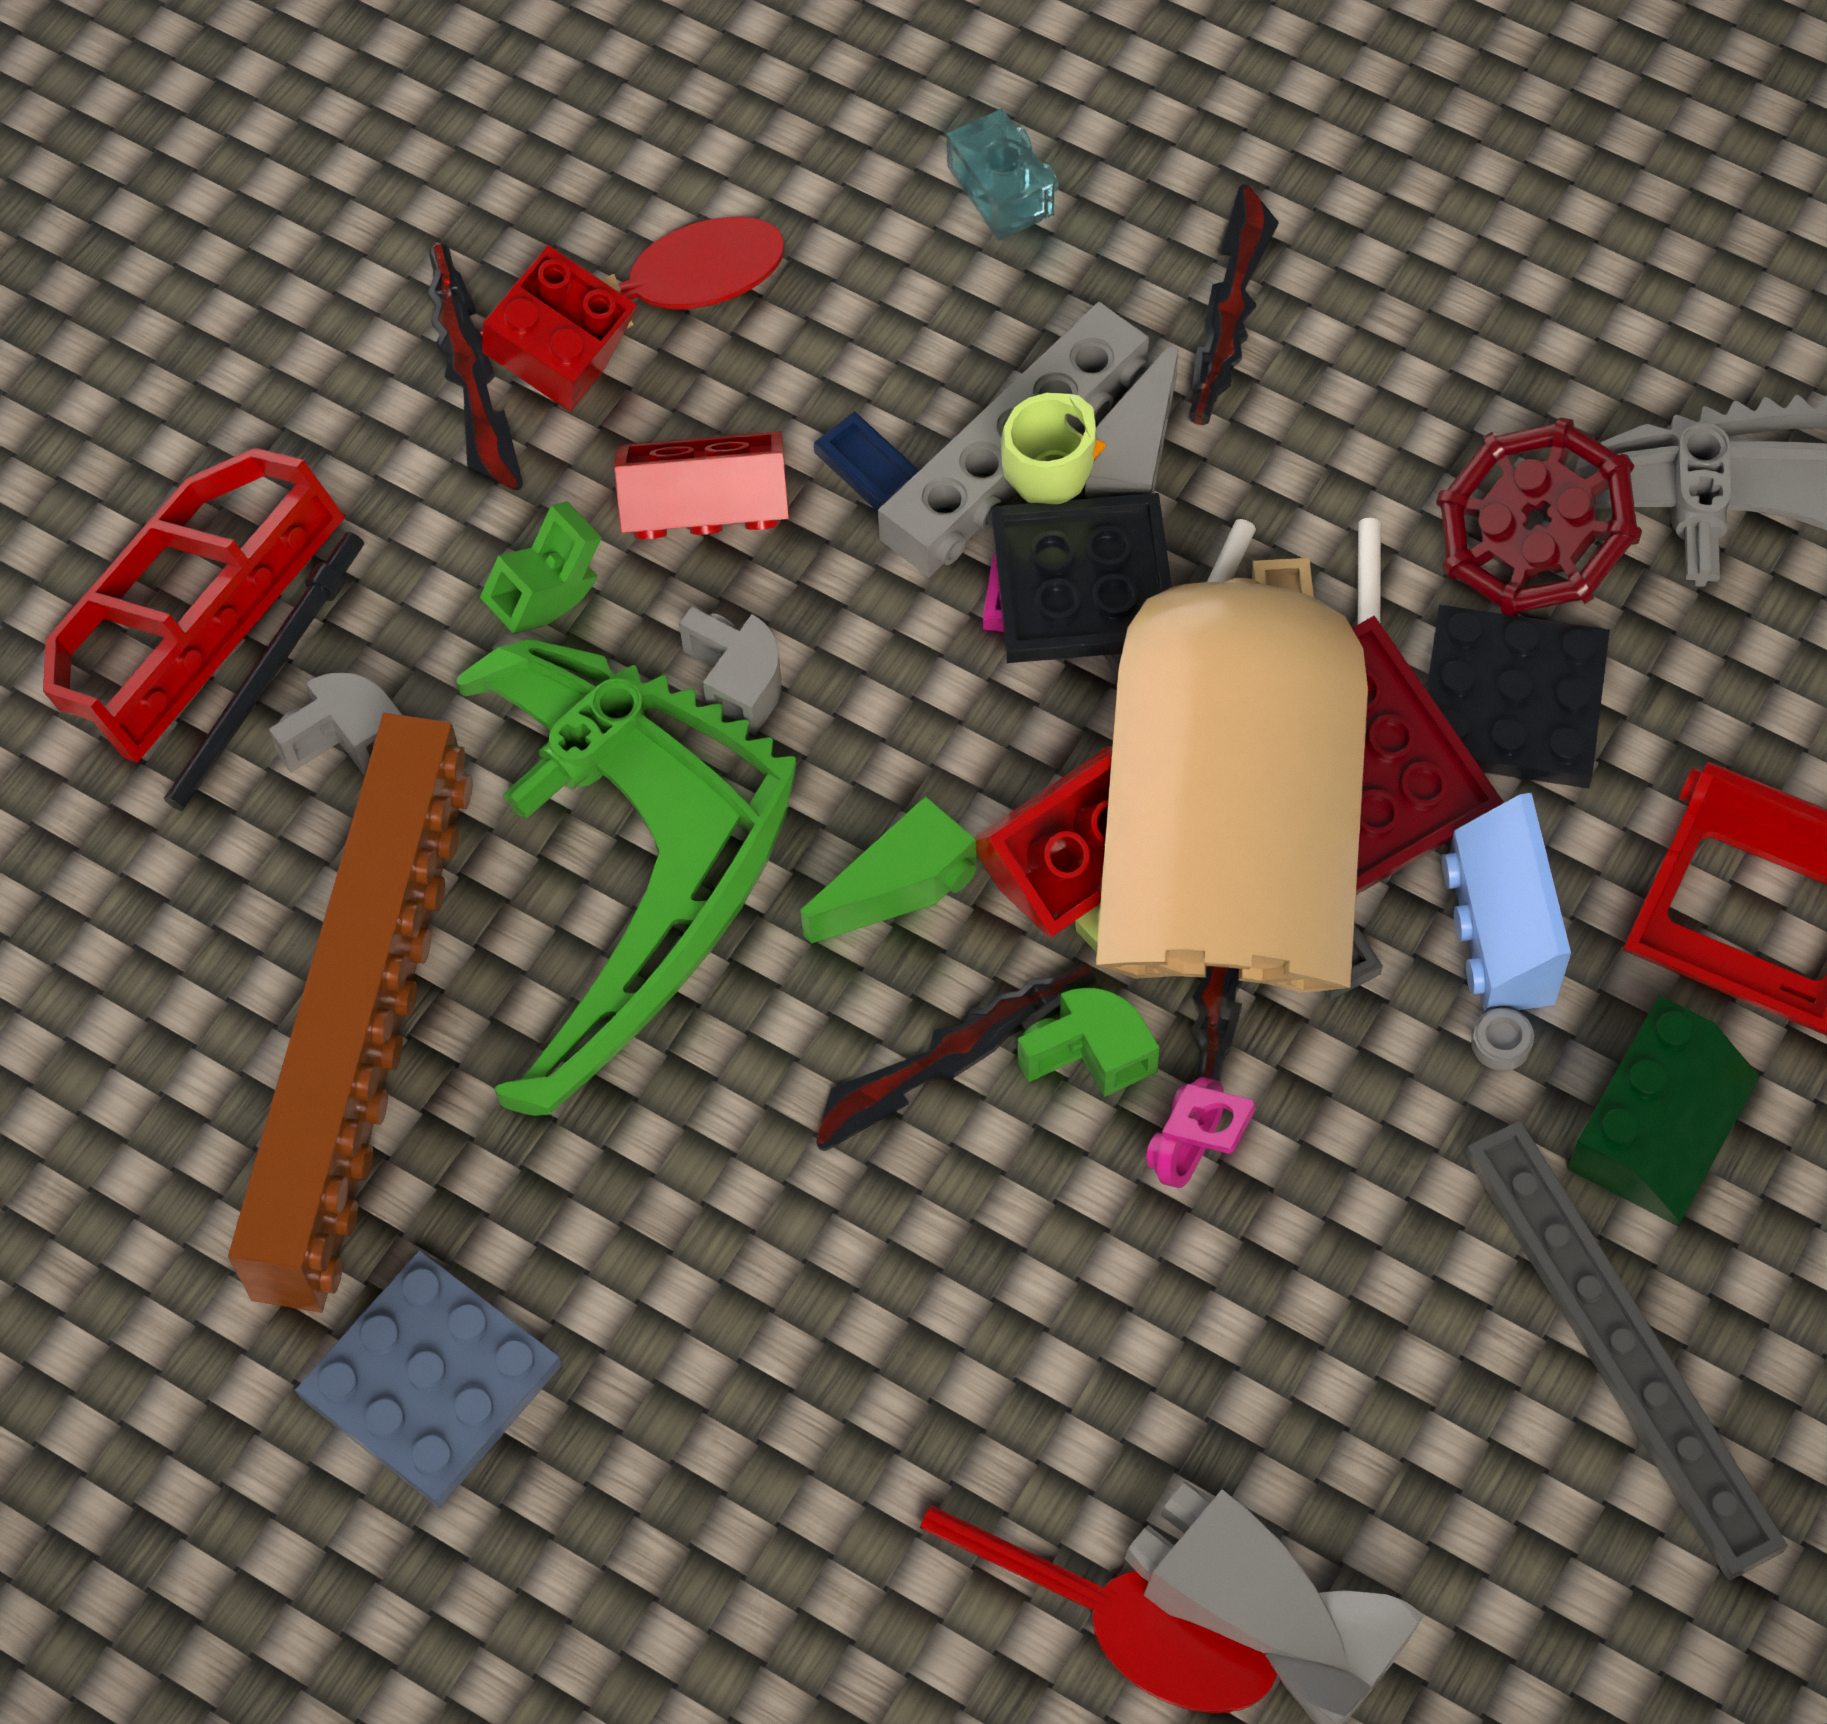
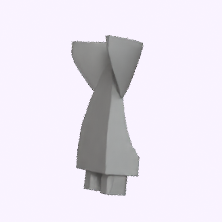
M1183 1482L1170 1497L1161 1513V1516L1184 1533L1180 1540L1174 1546L1148 1525L1131 1543L1125 1556V1560L1135 1571L1148 1581L1144 1596L1167 1614L1190 1621L1265 1653L1285 1688L1315 1724H1346L1394 1663L1424 1617V1614L1409 1603L1387 1594L1346 1590L1318 1593L1314 1584L1283 1543L1246 1507L1224 1490H1221L1212 1499L1186 1482Z

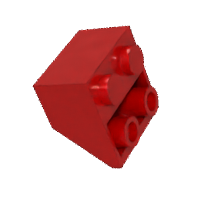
M547 245L483 322L482 353L571 412L603 373L637 310V304Z

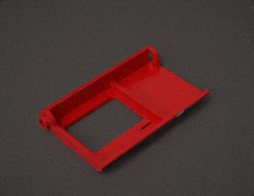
M1709 761L1703 771L1692 767L1679 797V800L1689 803L1688 808L1632 927L1623 951L1827 1036V974L1821 980L1808 979L1678 925L1668 917V910L1698 844L1705 838L1716 839L1827 885V809Z

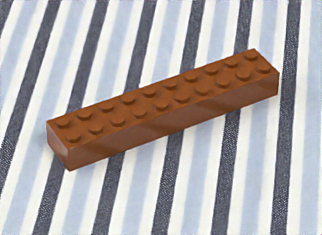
M383 712L228 1254V1258L251 1301L323 1313L328 1293L335 1294L338 1290L343 1269V1261L341 1257H338L343 1236L350 1237L355 1229L358 1203L356 1200H353L358 1181H365L371 1170L373 1147L369 1144L373 1125H381L385 1118L388 1092L383 1088L388 1070L395 1071L401 1059L403 1041L402 1036L398 1035L403 1016L410 1017L415 1007L417 984L413 981L417 963L424 964L429 955L431 930L427 928L431 911H439L443 903L445 878L441 874L445 860H453L457 851L459 828L455 823L459 808L467 809L472 795L473 779L471 775L466 774L464 769L465 750L464 747L458 746L451 722Z

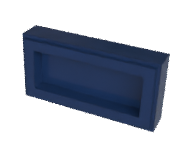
M855 411L814 442L815 454L877 512L882 505L919 472L910 461Z

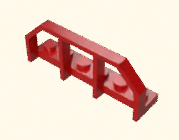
M250 449L186 478L46 638L43 692L58 710L93 721L124 759L138 763L340 525L345 516L303 459L262 449ZM268 476L296 483L241 549L234 540L184 527L204 503L261 477ZM165 547L227 563L225 568L178 622L170 614L120 600ZM103 619L164 637L105 707L98 698L70 690L71 656Z

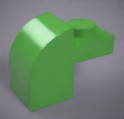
M568 501L553 504L549 508L532 548L498 555L479 598L513 634L548 625L577 605L592 588L598 576L589 567V564L602 537Z
M1080 988L1061 994L1059 1020L1055 1021L1053 1018L1040 1020L1030 1026L1023 1036L1018 1038V1064L1027 1081L1031 1082L1082 1058L1101 1093L1106 1097L1158 1073L1160 1048L1139 1012L1127 1000L1106 990Z

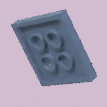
M419 1250L300 1383L295 1391L303 1402L432 1504L440 1508L561 1368L562 1363L558 1355Z

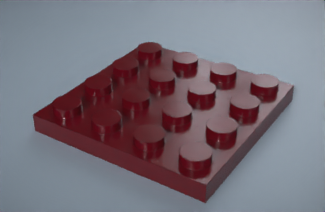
M1375 615L1352 627L1364 650L1368 686L1356 895L1451 841L1454 830L1504 803Z

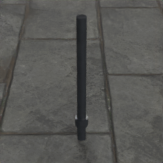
M346 532L326 562H319L305 581L308 587L165 795L164 800L170 806L180 811L185 809L326 601H333L346 583L344 574L365 545L359 536L352 532Z

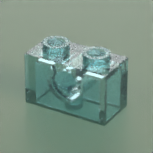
M999 109L946 133L947 167L998 241L1054 216V192L1058 190L1056 175L1046 161L1040 162L1032 151V145L1025 129L1020 124L1014 126L1003 109Z

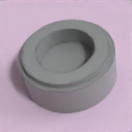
M1494 1008L1482 1014L1477 1020L1471 1039L1472 1050L1476 1058L1488 1068L1498 1071L1513 1070L1521 1066L1528 1059L1534 1043V1031L1529 1020L1520 1012L1510 1008Z

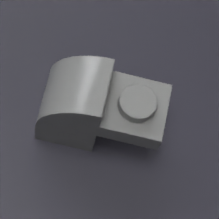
M691 606L679 623L683 652L713 667L703 681L706 706L721 703L723 720L733 722L747 719L749 721V733L756 736L776 707L781 694L782 678L776 639L769 627L753 614H751L739 631L725 617L715 613L707 615Z
M330 673L306 682V686L312 702L303 708H295L289 711L276 725L269 728L279 758L292 773L340 743L361 772L366 774L383 712L402 714L376 683L363 676L352 673Z

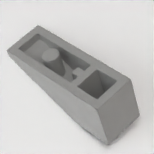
M1167 347L1096 427V439L1106 443V448L1093 463L1092 471L1085 483L1084 499L1151 494L1155 492L1177 378L1178 348Z

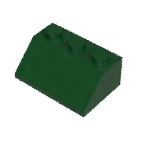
M1659 995L1578 1138L1568 1170L1679 1227L1760 1076L1714 1022Z

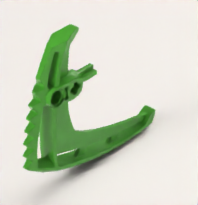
M527 639L496 648L462 672L457 678V686L461 695L470 696L493 691L524 710L550 730L549 742L539 750L541 761L503 794L504 800L511 805L512 811L520 818L523 816L527 819L563 786L569 789L589 786L604 775L635 807L646 824L659 851L647 890L624 936L596 981L521 1080L505 1082L495 1087L497 1100L501 1106L515 1112L537 1116L550 1115L606 1065L666 1005L713 950L744 906L769 861L787 815L796 774V757H773V739L771 737L748 741L749 721L745 719L724 723L721 703L696 707L694 689L669 693L667 677L665 675L647 683H641L638 669L635 665L618 673H612L605 656ZM563 668L582 674L594 681L599 682L600 684L598 686H594L593 684L568 672ZM654 708L689 725L726 746L765 775L764 781L751 802L748 804L714 770L645 717L644 712ZM623 710L630 712L622 718L608 717L614 711ZM739 825L748 837L707 901L692 900L735 828ZM678 923L690 924L677 944L636 993H626V988L656 951L672 926ZM614 1016L577 1053L549 1076L603 1018Z

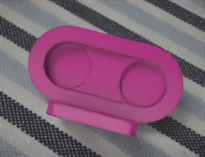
M1200 1077L1191 1084L1180 1086L1173 1099L1172 1114L1162 1133H1156L1149 1143L1146 1156L1148 1167L1155 1169L1158 1179L1162 1184L1175 1188L1184 1187L1191 1179L1206 1148L1228 1154L1235 1151L1256 1110L1253 1100L1224 1093L1223 1086L1218 1080ZM1223 1109L1231 1111L1234 1117L1229 1127L1221 1132L1214 1133L1220 1122Z

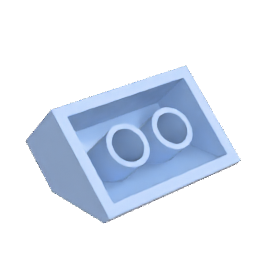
M1532 793L1520 794L1454 830L1450 851L1448 854H1442L1441 860L1445 886L1447 889L1455 888L1459 906L1454 907L1456 935L1460 942L1468 941L1472 958L1466 961L1468 987L1472 995L1480 994L1484 1013L1491 1009L1502 1007L1517 1011L1554 1006L1571 955Z

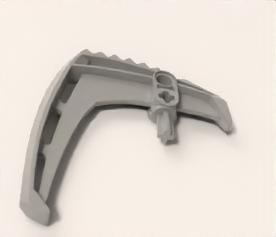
M1795 395L1786 408H1782L1768 397H1764L1756 411L1749 409L1738 401H1734L1726 415L1703 406L1699 422L1680 415H1674L1670 430L1645 424L1600 442L1618 455L1627 454L1633 462L1634 469L1630 474L1635 507H1670L1672 527L1676 534L1685 540L1686 580H1694V586L1704 587L1707 581L1718 582L1720 579L1719 538L1723 537L1727 532V510L1753 511L1783 516L1827 531L1826 443L1729 441L1731 436L1767 431L1809 428L1827 429V395L1817 408L1811 407L1799 395ZM1579 457L1575 473L1587 479L1599 471L1598 468ZM1609 489L1596 496L1595 509L1611 508Z

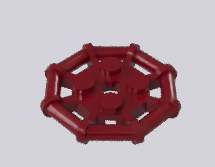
M1562 417L1554 424L1496 436L1493 432H1490L1482 437L1485 441L1448 489L1439 492L1436 500V505L1441 508L1446 551V561L1443 564V570L1448 578L1459 579L1499 606L1502 614L1513 617L1518 616L1519 612L1580 600L1586 604L1595 599L1592 595L1628 548L1633 544L1639 543L1642 530L1637 526L1630 474L1634 469V464L1627 454H1616L1574 427L1572 419ZM1552 447L1549 458L1546 461L1527 459L1514 467L1507 457ZM1569 450L1598 468L1599 471L1584 479L1567 468L1565 464ZM1498 462L1504 474L1484 499L1469 498ZM1607 489L1610 491L1613 521L1610 522L1599 521L1595 511L1596 496ZM1548 508L1547 515L1551 519L1548 526L1544 527L1537 524L1532 530L1526 528L1529 523L1527 516L1533 510ZM1464 515L1479 517V525L1482 529L1483 542L1472 549H1468ZM1595 539L1605 540L1579 573L1575 565ZM1495 559L1513 571L1511 582L1505 584L1480 566ZM1553 570L1555 574L1565 572L1569 578L1568 580L1528 587L1530 578L1540 577L1538 572Z

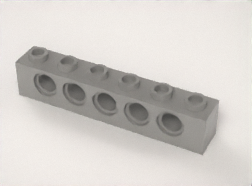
M1101 302L1095 304L878 509L880 541L927 577L933 575L943 564L950 565L956 561L965 549L967 541L980 528L988 529L992 526L991 507L1004 506L1017 494L1004 477L1001 457V436L1004 425L1013 408L1029 397L1044 393L1073 394L1080 396L1093 407L1095 424L1099 423L1110 411L1113 401L1126 388L1130 390L1149 368V337ZM1066 414L1069 425L1081 433L1084 430V425L1079 418ZM980 474L989 475V477L986 478H978L975 476ZM947 509L952 510L953 512L938 513L937 511Z

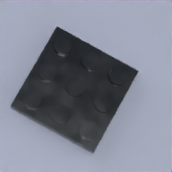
M1159 493L1069 500L1057 505L1031 503L991 507V525L1007 663L1122 654L1127 629L1146 600L1172 587Z
M1439 605L1426 690L1484 773L1589 789L1593 776L1610 629L1521 616L1513 617L1494 612Z

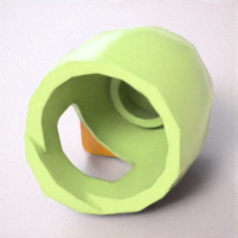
M1044 393L1029 397L1013 408L1004 425L1001 436L1002 467L1005 479L1027 502L1057 505L1067 502L1080 494L1092 471L1094 461L1106 448V443L1096 439L1093 407L1078 395ZM1066 414L1079 418L1084 425V435L1069 425Z

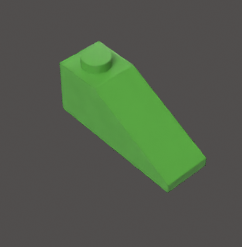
M925 796L800 910L803 937L812 944L935 905L948 892H959L971 881L977 869L976 839Z

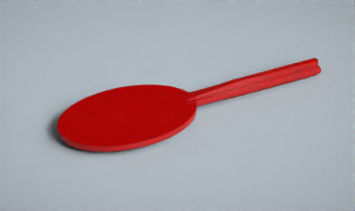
M723 217L697 222L675 230L650 245L633 264L630 280L618 283L622 295L629 300L639 298L644 303L658 308L693 309L718 304L753 289L775 271L784 255L783 237L776 227L755 218ZM481 331L480 335L483 340V331Z
M932 1505L924 1515L920 1529L1092 1610L1094 1634L1101 1650L1110 1663L1136 1687L1163 1702L1203 1713H1230L1249 1708L1258 1703L1269 1693L1275 1682L1277 1673L1265 1653L1190 1621L1167 1614L1144 1596L1148 1581L1136 1571L1113 1579L1103 1588Z

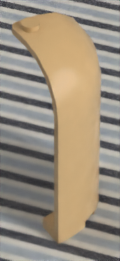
M1233 578L1227 582H1202L1173 586L1147 599L1127 629L1118 669L1096 966L1135 979L1170 976L1206 977V966L1238 968V980L1268 984L1300 993L1351 987L1368 686L1363 647L1344 615L1309 595L1285 588L1262 585L1258 581L1248 578Z

